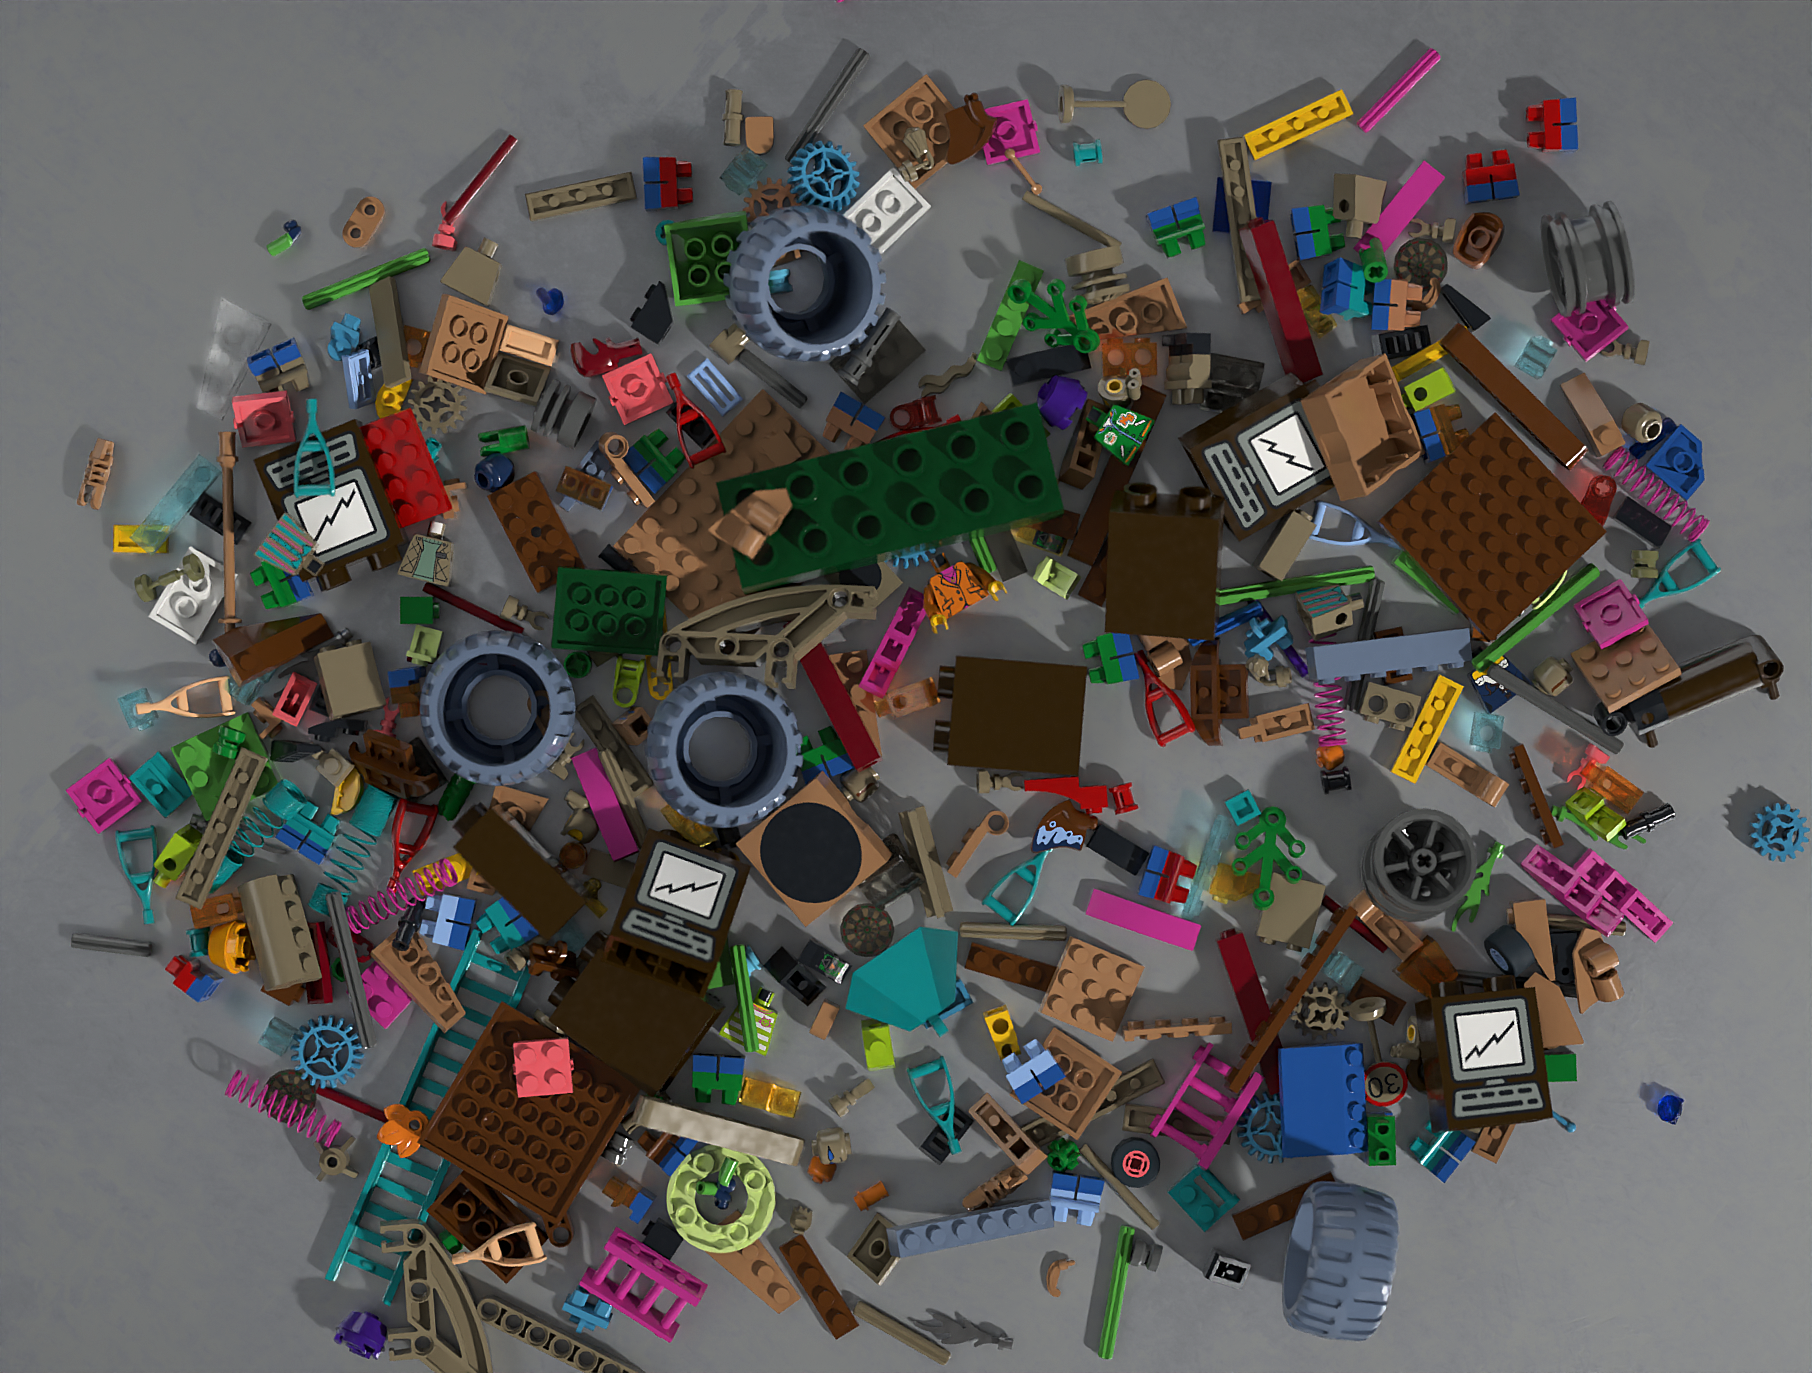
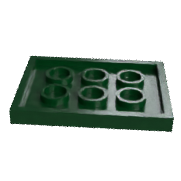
M558 566L551 648L658 656L659 642L663 631L667 574Z

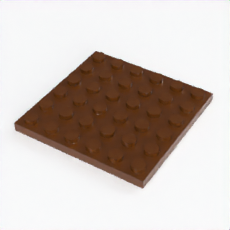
M1496 412L1377 521L1379 526L1488 642H1491L1607 533L1599 522Z
M501 1001L417 1143L558 1226L640 1089L598 1057L569 1041L570 1059H573L574 1070H571L573 1093L518 1097L516 1075H513V1064H515L513 1042L562 1038L563 1036L551 1031L536 1020Z

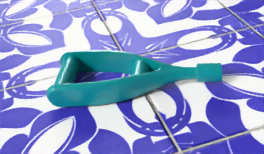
M306 399L308 423L295 459L294 495L296 498H299V496L331 495V497H334L336 492L334 467L328 446L317 425L315 415L317 413V399ZM311 434H315L318 440L307 441ZM324 451L329 467L330 484L299 485L302 453Z
M1698 538L1669 560L1658 575V578H1656L1651 589L1641 599L1638 598L1641 609L1645 607L1644 604L1651 600L1691 590L1721 571V567H1717L1700 543L1701 539ZM1689 549H1692L1709 574L1699 581L1679 589L1667 571L1679 557ZM1661 582L1665 586L1667 591L1661 592L1659 590V585Z
M151 825L149 828L122 832L117 830L115 832L117 851L123 871L139 895L144 911H142L144 924L155 923L153 909L150 908V898L154 886L153 877L157 873V869L153 866L152 871L131 874L125 859L122 842L152 838L154 865L159 857L157 833L154 825ZM148 883V886L143 890L138 884Z
M1053 849L1038 853L1033 858L1019 864L1006 873L988 892L981 902L982 905H987L1009 922V925L1013 926L1029 905L1037 888L1045 857ZM1035 865V874L1031 872L1028 868H1026V866ZM1013 873L1018 874L1032 885L1031 892L1017 915L991 896Z
M940 1056V1059L912 1069L908 1067L907 1073L914 1092L925 1111L945 1132L949 1140L947 1143L951 1154L955 1155L962 1152L958 1139H955L953 1130L954 1089L944 1056ZM944 1069L949 1084L950 1101L928 1108L917 1089L914 1079ZM949 1113L946 1121L938 1118V1116Z

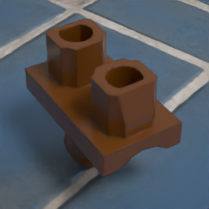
M562 940L557 941L554 947L532 942L529 946L528 972L530 975L539 977L544 971H548L551 978L558 982L564 976L576 978L579 974V969L576 967V953L567 950V943Z

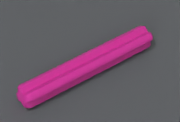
M1430 48L1357 122V126L1367 133L1440 60L1441 56L1439 53Z

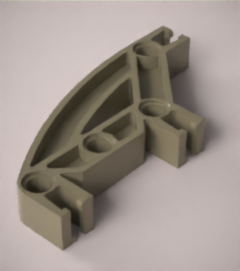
M804 585L764 591L726 602L686 620L661 637L656 677L661 683H671V677L667 676L669 662H679V673L675 672L673 678H676L680 684L685 683L689 677L690 656L693 655L701 665L760 667L766 662L764 682L770 688H778L779 683L774 681L776 668L778 666L787 667V678H782L781 683L785 684L788 689H795L798 661L847 619L876 620L877 609L873 605H868V608L855 606V600L858 598H872L873 601H878V592L875 586ZM844 596L848 598L844 606H835V602L839 597ZM792 621L777 635L741 634L756 628ZM681 642V647L678 651L669 652L672 643ZM735 645V649L731 654H723L725 646ZM780 648H789V652L786 656H776L777 651Z
M420 1219L380 1221V1234H385L386 1231H403V1240L389 1243H386V1240L381 1241L382 1253L409 1251L403 1258L407 1321L414 1327L388 1329V1342H393V1339H410L411 1347L399 1350L389 1348L390 1361L419 1359L435 1373H493L487 1337L482 1320H480L476 1310L475 1301L457 1265L453 1264L446 1248L427 1224ZM414 1228L421 1230L423 1233L422 1238L416 1241L411 1240L407 1235ZM415 1283L425 1284L427 1287L426 1291L422 1294L414 1293L411 1288ZM434 1288L438 1292L450 1317L461 1352L436 1333ZM425 1336L430 1339L431 1343L425 1348H420L415 1343L417 1338Z

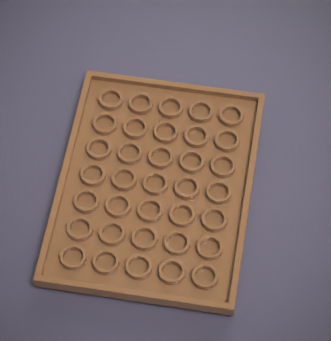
M764 389L719 434L727 452L695 465L694 469L689 466L613 546L627 560L630 558L633 561L632 564L641 572L667 574L666 597L689 619L713 607L745 597L741 588L732 547L709 532V528L724 517L716 482L775 468L776 466L761 447L763 443L769 440L764 437L772 431L777 434L783 430L802 455L795 462L831 454ZM717 438L708 447L718 443ZM805 581L775 589L801 586ZM756 628L741 634H755L760 628ZM735 645L725 646L723 652L727 655L731 654L735 649Z

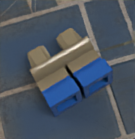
M294 337L273 346V355L268 348L247 358L248 366L263 393L284 391L282 384L289 381L292 382L296 392L309 387L307 366Z

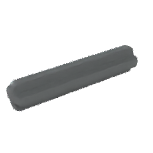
M746 349L739 356L738 360L740 363L797 408H801L806 403L808 398L805 394L752 352Z
M74 933L71 938L72 948L149 957L152 953V943L81 933Z

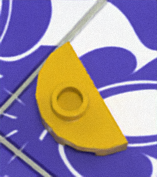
M414 379L393 388L385 387V384H383L377 393L375 401L376 412L379 418L401 411Z
M355 768L352 769L339 787L335 786L331 814L333 815L345 814L353 810L363 795L364 781L361 774Z

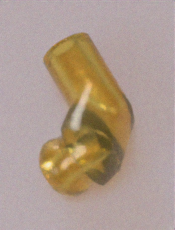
M592 877L583 884L594 895L585 906L600 919L609 909L598 899V890L601 888V882Z

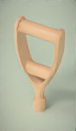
M221 676L200 680L182 687L161 701L151 704L150 702L135 704L136 713L139 715L151 713L153 710H162L194 718L234 715L235 711H233L228 682L230 677ZM218 681L222 713H190L186 690L200 684ZM175 698L177 700L178 709L174 708L171 705L172 700Z
M529 1222L501 1231L472 1252L452 1254L451 1259L454 1265L466 1263L468 1260H482L512 1267L540 1263L545 1261L547 1256L543 1253L535 1229L536 1223ZM525 1231L533 1257L504 1258L497 1239L512 1233ZM487 1247L489 1248L490 1254L486 1252Z

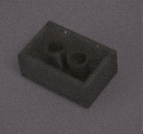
M898 320L871 358L873 361L872 365L867 367L858 379L859 384L857 386L850 384L841 376L839 377L862 404L866 406L924 355L926 350L903 323ZM869 327L864 333L868 335L873 327ZM862 342L860 344H850V351L848 353L835 357L829 363V366L836 374L838 369H842L851 357L850 352L858 349Z

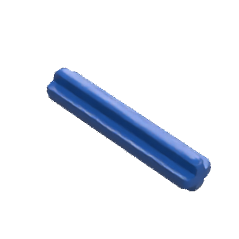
M1255 601L1220 617L1215 637L1249 622L1253 617L1258 618L1262 616L1264 610L1260 602ZM1188 639L1189 643L1192 646H1196L1207 641Z

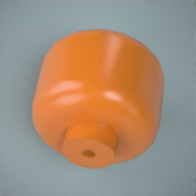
M1340 745L1320 746L1316 749L1318 757L1316 763L1321 768L1325 767L1331 771L1344 762L1345 754Z
M814 1156L807 1172L810 1176H813L812 1181L822 1184L823 1181L830 1182L833 1179L837 1165L836 1163L822 1164L819 1156Z

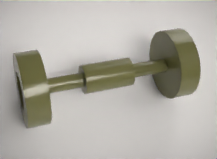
M189 554L183 558L184 569L180 571L175 569L161 575L158 578L159 580L154 582L146 574L136 577L134 585L138 596L144 602L152 601L157 596L155 587L159 585L166 586L178 581L185 574L193 582L203 579L205 571L201 560L197 555Z

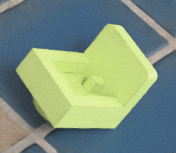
M1046 556L1037 565L1033 579L1068 600L1080 581L1081 576L1056 562L1051 557Z
M416 624L410 650H407L406 656L412 657L411 663L427 667L428 662L434 663L437 660L444 632Z

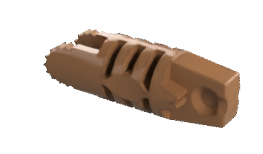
M101 438L97 439L85 469L84 479L82 480L77 499L78 505L85 506L91 500V508L100 509L106 489L105 484L108 482L110 467L113 464L114 442Z
M1016 1165L997 1173L995 1177H991L989 1181L984 1182L983 1185L978 1186L977 1189L969 1193L962 1200L963 1207L970 1212L994 1206L995 1203L1000 1202L1002 1198H1006L1008 1194L1013 1193L1028 1179L1027 1174Z

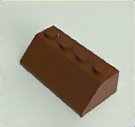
M464 1170L426 1210L471 1252L505 1229L532 1222L500 1191ZM536 1225L535 1229L542 1247L547 1241L548 1235ZM525 1231L512 1233L497 1239L504 1258L533 1257ZM487 1247L486 1252L490 1254L489 1248ZM482 1261L506 1284L523 1267L502 1266Z

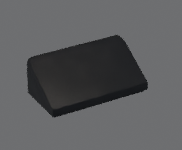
M1629 496L1625 498L1612 517L1613 520L1656 549H1660L1672 528L1671 525Z

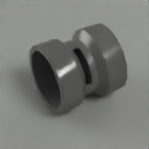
M615 1130L601 1156L615 1164L623 1165L626 1159L625 1153L628 1149H631L634 1140Z
M1136 1238L1129 1264L1137 1267L1143 1265L1148 1270L1156 1272L1163 1246L1159 1244L1149 1245L1144 1240Z

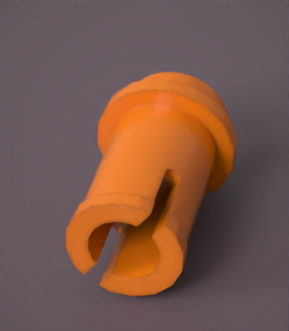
M879 1181V1183L861 1193L858 1191V1195L853 1198L860 1211L864 1209L868 1211V1207L890 1195L882 1181Z

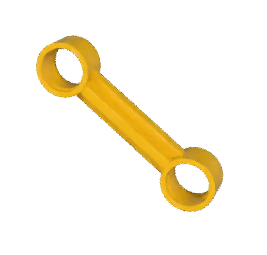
M1442 339L1391 367L1397 383L1447 355L1448 353L1439 344Z

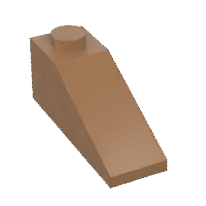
M1585 373L1560 385L1596 457L1603 456L1626 444L1613 417Z
M1089 398L1085 402L1064 455L1058 477L1059 481L1081 490L1095 477L1102 451V446L1093 439L1099 428L1085 419L1093 406L1106 414L1109 412L1105 405Z
M1534 898L1509 902L1510 908L1506 909L1508 925L1512 924V927L1527 941L1534 953L1535 963L1545 978L1550 981L1556 980L1546 900L1544 898Z
M986 1093L968 1110L972 1117L1015 1165L1027 1175L1048 1157L989 1093Z

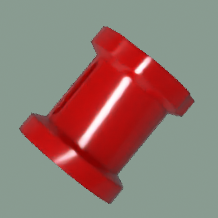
M1132 782L1108 788L1109 793L1113 794L1116 805L1115 815L1138 809V804L1134 803L1130 789Z

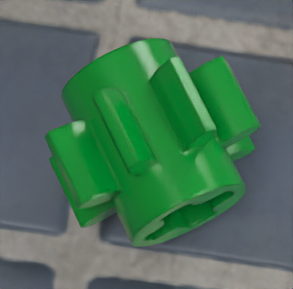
M1062 1137L1059 1141L1054 1140L1047 1146L1050 1150L1047 1154V1162L1054 1170L1064 1173L1068 1169L1073 1170L1079 1164L1076 1160L1080 1156L1079 1149L1073 1141L1065 1140Z

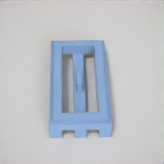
M360 349L358 352L342 356L349 408L356 410L374 403L376 399L369 351L367 349Z
M708 358L687 375L722 417L743 400ZM706 366L734 396L735 399L732 402L704 372L703 369ZM698 373L727 405L724 409L695 378Z

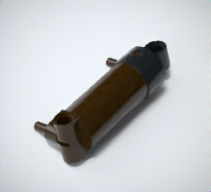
M1752 635L1677 664L1682 675L1611 713L1607 711L1602 702L1598 703L1593 715L1604 734L1618 736L1624 732L1627 724H1630L1636 735L1644 734L1648 747L1654 748L1658 745L1655 729L1729 698L1760 687L1761 689H1767L1769 699H1778L1780 695L1776 683L1780 680V676L1784 671V665L1762 636Z

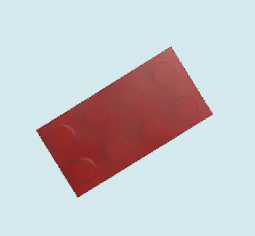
M411 407L360 426L402 528L450 511L453 508Z

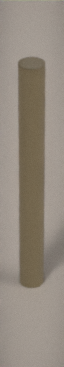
M1028 190L1022 198L1023 201L1107 247L1121 246L1122 244L1117 239Z
M1084 1144L1079 1149L1083 1157L1151 1230L1155 1229L1160 1222L1124 1184L1120 1183L1114 1173L1087 1144Z

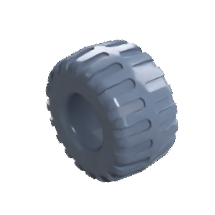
M814 205L781 207L771 210L768 216H759L751 222L753 228L750 231H742L737 237L736 241L740 243L737 250H730L726 261L731 263L729 274L724 273L723 285L729 287L730 294L725 295L727 307L735 313L732 319L737 327L745 332V336L766 352L789 361H826L830 359V356H842L850 351V344H860L867 337L864 333L868 326L874 327L877 323L879 316L875 315L878 304L884 305L886 295L881 292V283H886V272L879 268L878 265L882 261L879 250L870 244L872 238L869 234L844 215L832 209ZM796 249L807 250L815 255L822 266L824 276L822 291L816 302L806 310L796 313L786 312L776 305L770 295L768 286L770 271L776 260L786 252Z
M483 631L467 636L451 645L432 665L424 681L420 696L421 725L428 745L434 754L447 768L462 778L489 786H506L521 783L545 771L564 750L571 736L575 721V695L572 683L561 662L541 643L528 636L511 631ZM477 663H487V665H480ZM493 675L508 676L519 681L527 690L531 700V716L526 727L516 736L508 739H493L482 734L473 725L468 713V702L474 687L483 679ZM535 691H547L550 703L544 696L536 697ZM550 704V720L547 731L543 736L535 720L537 715L541 717V709Z
M724 671L699 675L671 691L666 699L656 708L653 720L649 722L647 728L648 737L644 749L645 756L647 757V770L658 793L670 807L685 818L710 827L727 828L741 826L768 815L771 810L784 802L788 791L794 788L798 780L796 778L798 768L802 767L803 755H801L802 733L798 730L795 714L789 709L785 700L760 680L745 674ZM713 717H727L736 721L745 730L749 740V757L744 768L736 776L724 781H712L701 776L693 767L689 757V741L694 730L703 721Z
M1320 1181L1308 1187L1294 1217L1284 1263L1282 1306L1284 1317L1289 1326L1325 1339L1364 1341L1374 1334L1388 1303L1387 1298L1392 1288L1391 1282L1396 1268V1253L1398 1252V1211L1394 1200L1390 1196L1353 1183Z

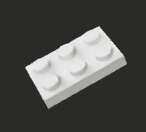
M893 167L843 215L867 232L872 238L870 244L882 254L931 206L908 181L905 182L900 173Z
M190 546L184 557L192 553L199 557L205 571L204 578L193 582L185 574L181 576L180 580L168 584L148 617L192 643L198 644L224 599V565ZM183 559L181 560L176 570L180 571L184 569Z

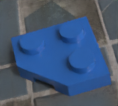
M1679 424L1644 466L1654 473L1657 478L1663 480V483L1671 487L1684 501H1687L1705 480L1702 465V442L1682 424Z

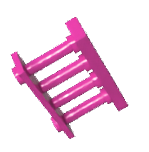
M1210 1042L1205 1047L1202 1045L1198 1047L1192 1057L1196 1061L1162 1116L1157 1113L1149 1126L1152 1129L1151 1137L1156 1138L1159 1132H1162L1195 1153V1157L1199 1159L1196 1165L1204 1171L1212 1163L1265 1078L1257 1072L1252 1073L1242 1086V1091L1237 1099L1233 1097L1230 1099L1195 1077L1203 1062L1224 1076L1231 1068L1209 1053L1214 1046ZM1191 1086L1224 1107V1111L1227 1112L1222 1122L1219 1120L1215 1122L1181 1100L1180 1098L1187 1087ZM1174 1108L1210 1131L1209 1134L1213 1137L1208 1145L1204 1143L1202 1145L1166 1122Z
M616 1227L604 1246V1249L609 1254L597 1271L588 1267L578 1285L646 1327L656 1336L670 1343L680 1324L675 1322V1319L687 1302L694 1307L697 1306L708 1285ZM618 1258L632 1266L620 1286L606 1277ZM641 1273L655 1281L643 1300L629 1292ZM664 1288L678 1296L666 1315L652 1307Z

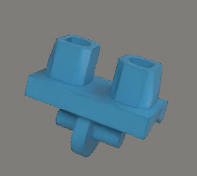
M346 313L341 324L334 321L331 327V341L327 348L330 358L335 361H342V356L358 352L360 334L358 327L361 324L359 318Z
M1282 614L1273 622L1268 618L1261 622L1255 617L1249 620L1252 629L1245 633L1248 639L1244 641L1246 647L1244 654L1248 659L1255 654H1259L1269 661L1274 656L1273 650L1269 647L1271 644L1276 642L1281 649H1286L1294 642L1293 635L1288 629V620Z
M577 1285L572 1294H568L562 1310L571 1313L569 1321L578 1324L575 1332L580 1334L583 1327L594 1331L596 1325L607 1329L613 1315L611 1313L613 1306L600 1298L597 1305L587 1302L586 1300L590 1293L582 1286Z

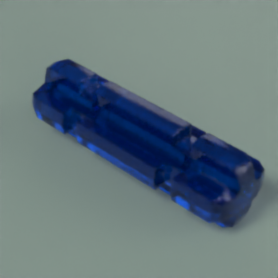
M1670 417L1663 419L1662 430L1659 436L1646 443H1635L1629 448V453L1634 459L1642 458L1646 454L1645 451H1650L1666 437V434H1670L1677 428L1675 422Z

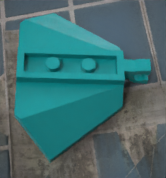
M919 927L853 972L845 1009L909 1032L929 1021L939 1037L949 1032L938 1014L955 1002L958 932Z

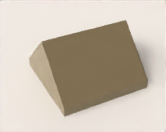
M499 352L484 391L536 407L546 388L551 367Z
M877 1213L846 1257L875 1283L881 1286L900 1258L890 1255L886 1228L897 1225L880 1213Z

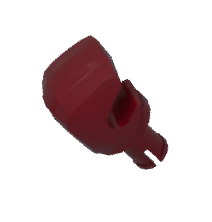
M610 337L605 338L606 344L593 338V344L599 350L597 354H591L583 347L581 342L573 343L570 347V353L574 368L583 377H593L613 371V369L618 368L617 363H619V359L643 354L639 338L617 344L611 342Z

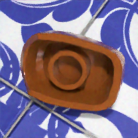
M1490 212L1473 213L1464 223L1453 246V254L1456 259L1472 269L1477 270L1481 268L1494 254L1502 241L1505 230L1503 221Z

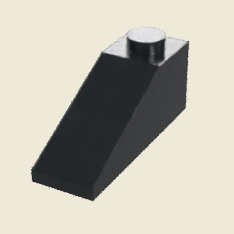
M1074 345L1034 352L1006 360L1012 387L1050 379L1055 375L1062 376L1091 369L1088 353L1078 351Z

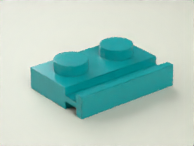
M160 751L129 777L164 818L171 815L192 795L187 781Z

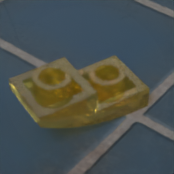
M669 805L660 810L670 825L694 845L702 847L718 840L712 827L701 825L685 818Z
M745 1076L738 1103L766 1110L769 1113L794 1118L801 1092Z

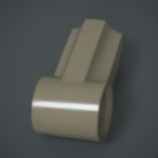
M733 323L728 329H724L711 342L709 347L730 365L745 349L744 346L750 340L745 336V332Z

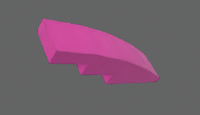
M1424 160L1381 212L1378 223L1372 224L1353 249L1359 253L1361 248L1365 250L1370 248L1369 242L1375 237L1381 241L1385 253L1445 177Z
M911 587L908 588L858 687L883 699L926 615L923 607V593Z
M597 748L572 757L573 765L614 863L638 853L637 844L599 759Z
M1538 844L1521 863V867L1548 892L1607 938L1623 920L1624 913L1602 899L1603 894L1583 881L1580 873Z
M1589 848L1573 865L1572 869L1580 873L1581 878L1602 893L1604 899L1624 913V916L1654 943L1673 924L1638 889L1633 887L1592 849Z
M1098 889L1093 890L1085 913L1094 918L1191 951L1194 949L1201 925Z

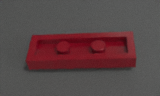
M325 921L307 922L322 978L317 981L306 982L308 1004L333 1003V987L330 977V960L328 957Z

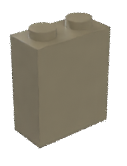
M1295 509L1281 517L1252 566L1273 580L1282 581L1317 526L1311 522L1313 517L1301 509Z
M358 639L347 642L346 647L336 649L335 645L319 649L320 653L316 654L314 662L330 721L383 709L386 701L370 642L362 643V640Z
M1272 871L1270 889L1274 893V902L1269 909L1260 911L1255 934L1261 936L1260 942L1275 945L1276 941L1287 943V949L1302 952L1303 948L1310 949L1326 886L1305 879H1301L1296 884H1290L1285 879V874ZM1267 894L1264 895L1263 901L1269 899Z

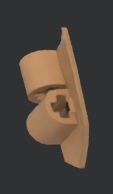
M787 489L754 492L709 528V532L753 559L768 534L772 535L777 530L792 507Z
M1137 635L1148 654L1147 659L1156 676L1170 689L1182 690L1190 671V665L1192 664L1188 640L1184 638Z
M1584 927L1572 953L1578 1008L1581 1014L1599 1000L1602 1002H1612L1624 995L1618 972L1615 970V967L1619 964L1617 953L1612 946L1603 942L1599 931Z
M1534 972L1523 984V988L1535 987L1544 1051L1557 1048L1558 1046L1582 1045L1584 1043L1560 987Z

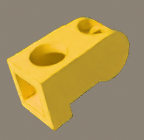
M1006 1005L983 1012L1000 1060L1002 1061L1003 1058L1013 1052L1017 1056L1021 1055L1017 1042L1018 1039Z

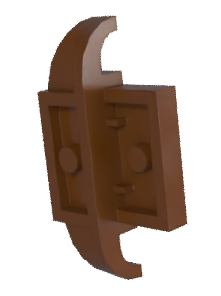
M1215 637L1214 641L1207 640L1201 643L1190 665L1191 719L1197 732L1209 746H1223L1220 731L1222 719L1249 718L1248 670L1245 667L1246 664H1221V659H1219L1220 637Z
M368 729L363 734L366 748L365 753H359L358 743L354 741L349 746L348 753L353 765H355L354 768L363 776L364 782L404 799H408L410 796L418 797L439 786L437 774L432 773L428 776H422L420 767H417L415 763L412 745L373 729Z

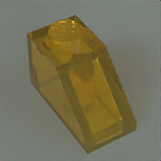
M1217 861L1207 892L1213 894L1212 900L1224 904H1228V900L1236 902L1259 888L1260 875L1247 871L1243 876H1236L1231 871V865ZM1235 867V868H1236L1237 870H1239V871L1244 870V869Z

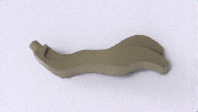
M972 353L964 365H953L941 376H923L918 383V388L925 386L921 397L925 398L933 393L941 394L948 389L954 380L967 377L976 364L977 354Z

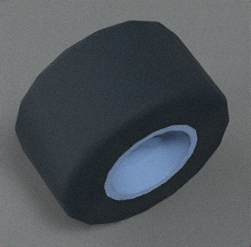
M1509 925L1501 926L1484 941V947L1488 956L1505 975H1515L1516 978L1535 962L1534 953L1527 941L1516 929Z

